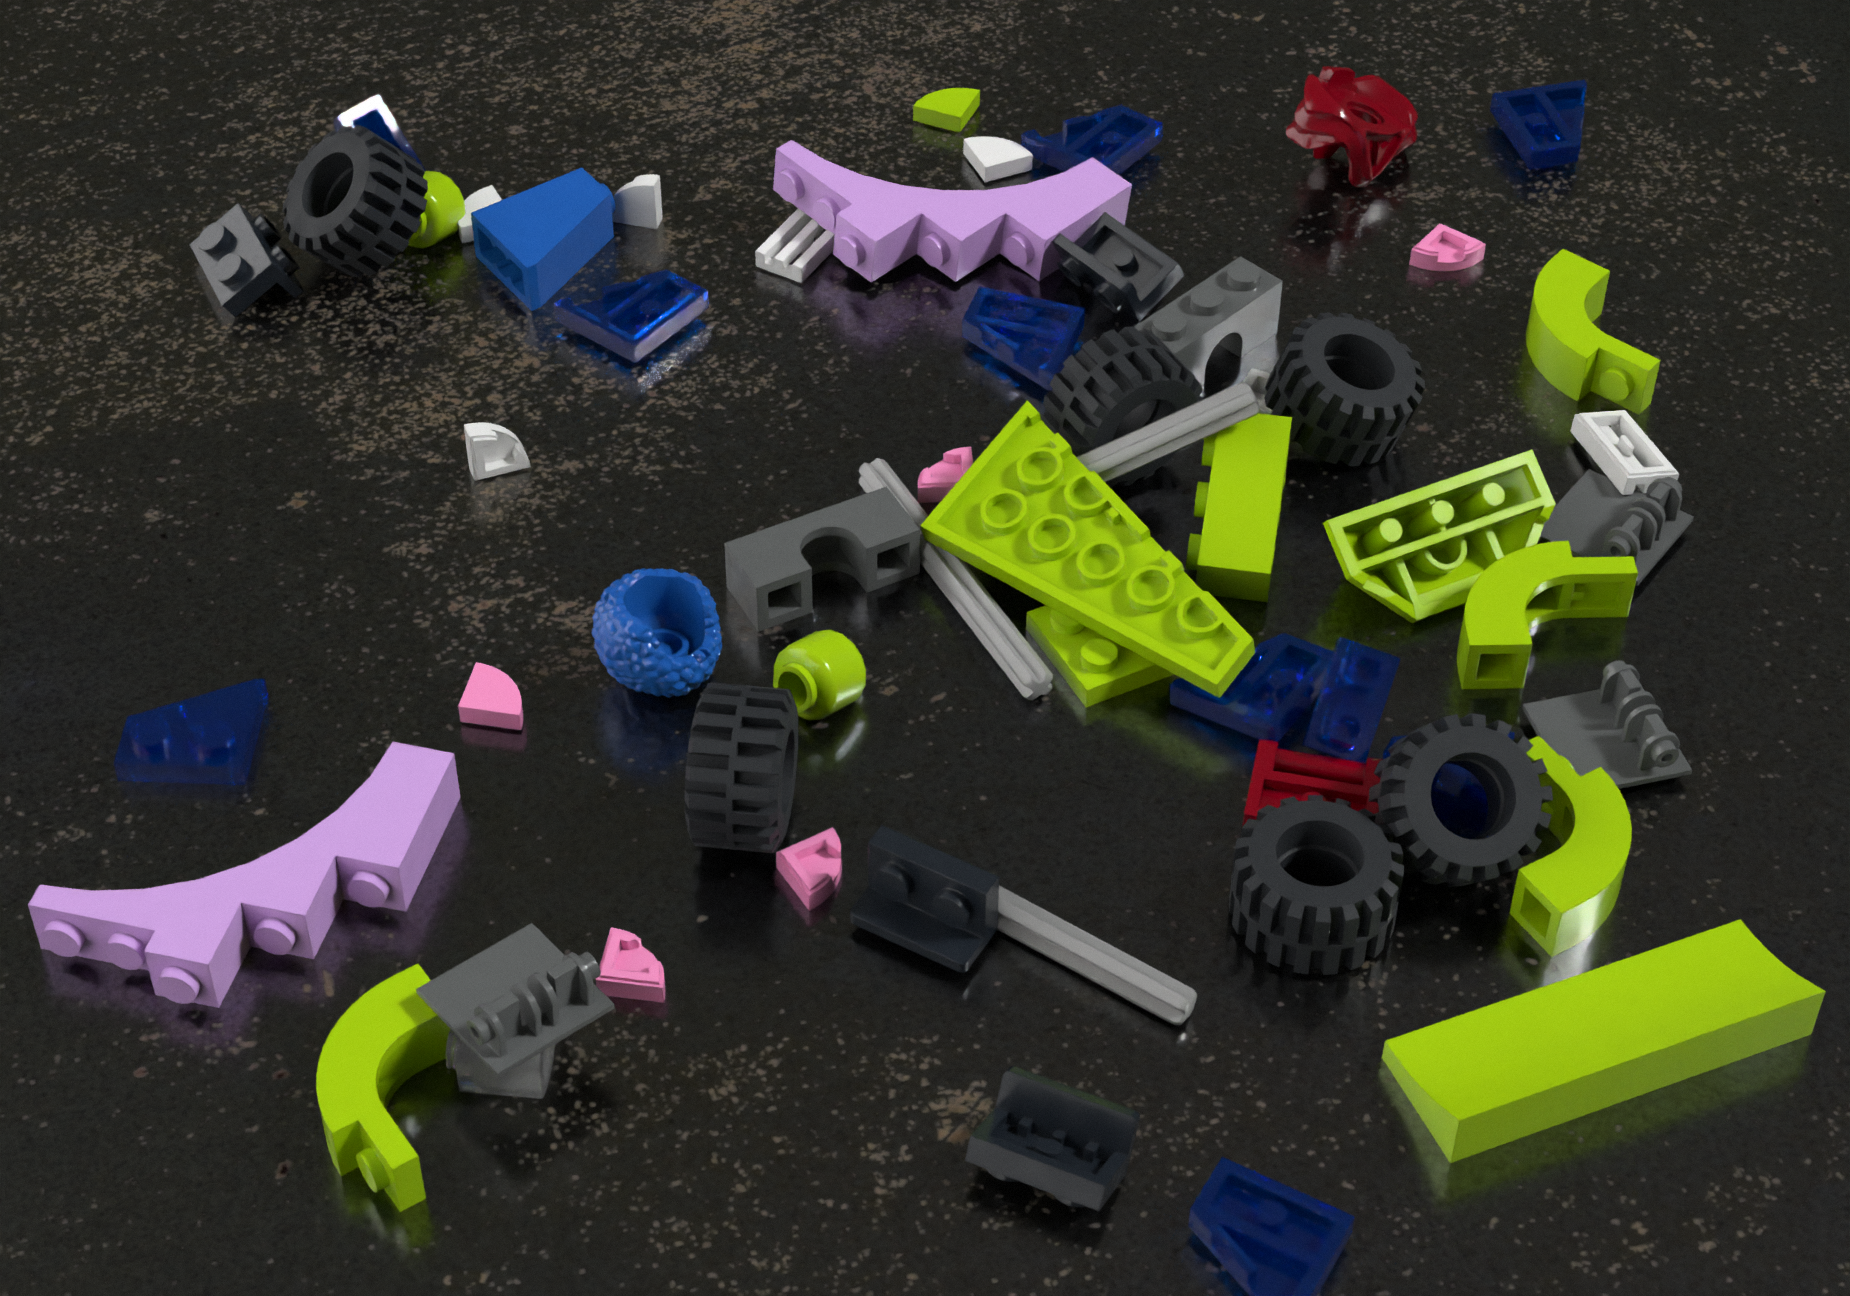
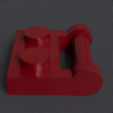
M1259 739L1242 827L1248 819L1257 820L1258 810L1268 804L1279 808L1281 799L1295 797L1298 801H1308V795H1322L1323 801L1335 803L1337 798L1351 802L1350 808L1356 811L1365 808L1373 814L1379 812L1378 803L1368 802L1370 787L1380 782L1381 778L1376 776L1374 771L1379 761L1383 759L1368 757L1367 763L1280 749L1278 748L1279 742Z

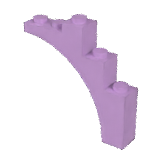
M793 140L776 149L773 190L784 200L791 202L806 213L822 228L834 233L833 255L839 258L844 265L854 269L870 282L875 281L916 254L922 257L929 265L936 267L956 282L999 253L1040 281L1059 269L1057 263L1061 258L1052 242L1059 233L1075 243L1104 212L1125 225L1132 188L1131 183L1093 157L1063 173L1023 185L989 190H937L905 186L858 174L824 160Z
M392 742L371 776L334 813L299 838L249 863L201 879L147 889L89 891L39 885L28 907L40 947L64 957L79 956L113 963L127 970H148L155 995L166 997L180 1004L197 1003L219 1008L250 947L261 948L276 955L290 954L314 959L343 900L358 902L367 907H384L407 911L460 800L455 755L450 752Z

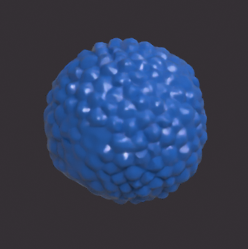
M641 568L640 570L633 571L632 574H625L621 579L612 582L610 587L604 589L601 600L596 602L595 613L592 617L594 628H592L591 632L595 639L594 648L601 662L607 668V672L618 683L624 684L627 688L633 689L636 692L643 691L646 694L652 693L655 696L664 695L670 698L674 695H687L692 689L698 688L703 681L709 679L722 650L720 617L717 614L716 603L710 595L709 589L703 586L702 581L696 576L685 572L680 573L674 569Z

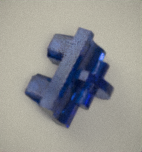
M1343 637L1338 638L1301 746L1336 758L1365 763L1401 658Z

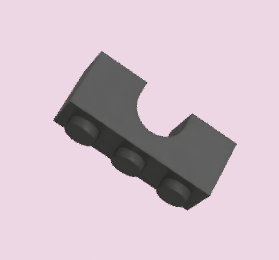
M1240 256L1134 327L1138 331L1143 328L1151 331L1195 375V378L1202 385L1205 380L1207 361L1217 344L1242 358L1277 334L1283 281Z
M887 486L724 543L727 588L758 632L813 612L812 576L814 574L824 571L847 573L860 583L866 593L920 574V529Z

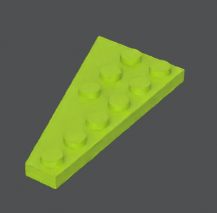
M1028 400L920 525L924 540L1218 698L1223 695L1255 654L1253 638L1208 591H1202L1184 572L1183 564L1169 550L1165 552L1151 537L1149 528L1095 471H1089L1072 453L1071 446L1059 433L1054 434L1041 420L1040 413Z

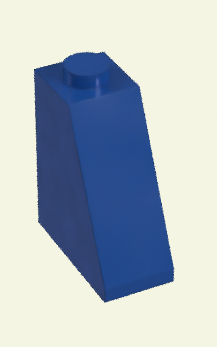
M579 168L471 213L476 257L531 311L538 309L614 237L612 214L615 212L616 206L613 195L605 184H599L583 168Z

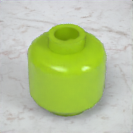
M425 171L423 178L427 180L428 191L424 195V199L427 200L425 212L420 216L419 221L421 223L417 232L413 233L409 239L408 246L427 248L452 236L458 230V221L466 214L465 202L460 189L449 177L440 172Z
M833 630L815 631L788 645L778 654L774 663L773 687L791 690L797 706L798 716L809 721L825 719L849 706L861 696L866 685V668L862 655L854 643L843 634Z

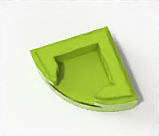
M948 88L927 94L913 105V120L961 132L980 105V90Z

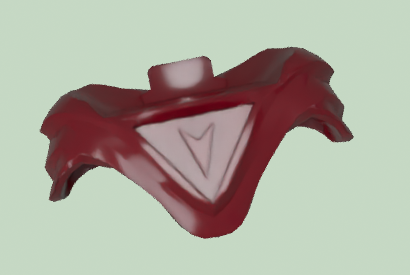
M1322 67L1319 77L1309 74L1306 78L1304 98L1297 106L1295 119L1286 128V135L1297 145L1306 149H1313V157L1316 159L1330 158L1340 146L1346 150L1349 162V182L1355 188H1364L1384 170L1395 156L1405 148L1412 147L1416 142L1417 130L1415 123L1418 119V113L1408 98L1379 76L1367 75L1354 78L1356 74L1350 68Z

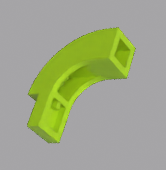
M1562 249L1542 268L1535 282L1526 331V344L1532 362L1548 382L1578 402L1592 391L1639 415L1651 404L1660 360L1611 337L1592 323L1602 313L1610 271Z
M1555 541L1524 547L1505 555L1491 564L1474 582L1465 605L1457 649V667L1461 688H1524L1532 648L1529 630L1538 624L1561 618L1628 617L1638 576L1634 557H1573L1569 541Z
M1540 736L1529 740L1533 747L1526 754L1531 762L1542 758L1548 772L1539 774L1538 777L1541 787L1552 786L1553 800L1543 803L1541 811L1551 814L1548 828L1556 836L1562 847L1519 869L1510 914L1553 957L1588 938L1604 923L1611 913L1618 898L1630 850L1632 826L1630 814L1620 790L1602 767L1580 776L1565 757L1558 755Z
M418 963L377 984L364 993L345 1011L327 1037L318 1061L316 1074V1092L328 1150L340 1176L359 1167L369 1187L375 1193L385 1189L400 1212L426 1199L419 1157L386 1108L394 1093L406 1080L421 1070L458 1052L455 1033L417 995L416 989L431 981Z

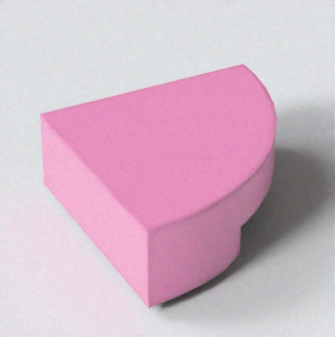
M1439 224L1411 249L1409 264L1431 271L1462 270L1483 260L1486 244L1443 224Z
M971 446L949 450L943 453V460L935 463L929 469L926 467L921 471L918 478V503L942 501L972 466Z
M476 662L458 705L460 722L521 730L523 725V708L517 685L501 670Z
M833 827L776 852V868L809 911L829 898L840 881L842 873L841 843Z
M610 928L599 966L601 974L596 978V986L606 996L664 1003L665 978L661 962L657 960L649 949L641 944V939L638 936L625 930Z

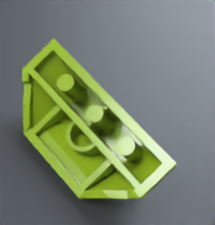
M1529 450L1329 519L1323 525L1346 580L1409 622L1415 623L1466 604L1468 594L1474 582L1486 568L1511 552L1536 545L1544 524L1549 520L1556 503L1533 450Z

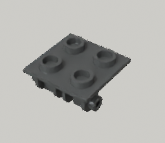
M1588 469L1554 507L1549 520L1544 524L1539 540L1544 543L1569 541L1572 556L1574 557L1633 556L1638 571L1635 585L1638 586L1691 524L1694 516L1680 511L1682 486L1672 477L1658 478L1652 481L1647 488L1646 495L1636 490L1631 495H1622L1608 477Z
M1624 661L1611 662L1604 668V678L1601 688L1598 690L1523 704L1522 709L1537 736H1540L1558 755L1565 757L1580 776L1602 767L1612 778L1618 789L1690 775L1692 773L1690 765L1679 749L1680 741L1676 734L1669 731L1664 724L1663 712L1655 705L1654 697L1650 692L1643 689L1639 682L1640 675L1637 669L1632 665H1626Z
M532 923L416 989L417 995L498 1078L615 1009L614 1003L593 983V980L601 974L595 958L588 952H584L579 956L573 952L564 955Z

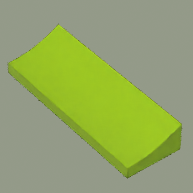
M1740 919L1386 1040L1382 1059L1448 1161L1452 1163L1811 1035L1826 991L1796 974L1778 960Z

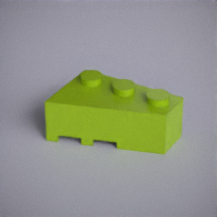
M1258 413L1249 419L1204 438L1201 465L1212 467L1209 483L1198 481L1194 517L1204 518L1202 535L1190 533L1186 559V569L1197 571L1196 585L1202 591H1208L1213 596L1268 602L1282 493L1286 478L1292 417Z

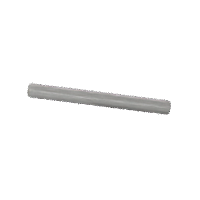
M876 458L870 464L864 462L859 468V473L861 474L859 484L866 493L887 486L919 527L921 565L1018 691L1028 700H1034L1040 695H1047L1052 689L1050 682L1053 674L968 565L960 558L924 540L920 525L928 517V514L883 459Z

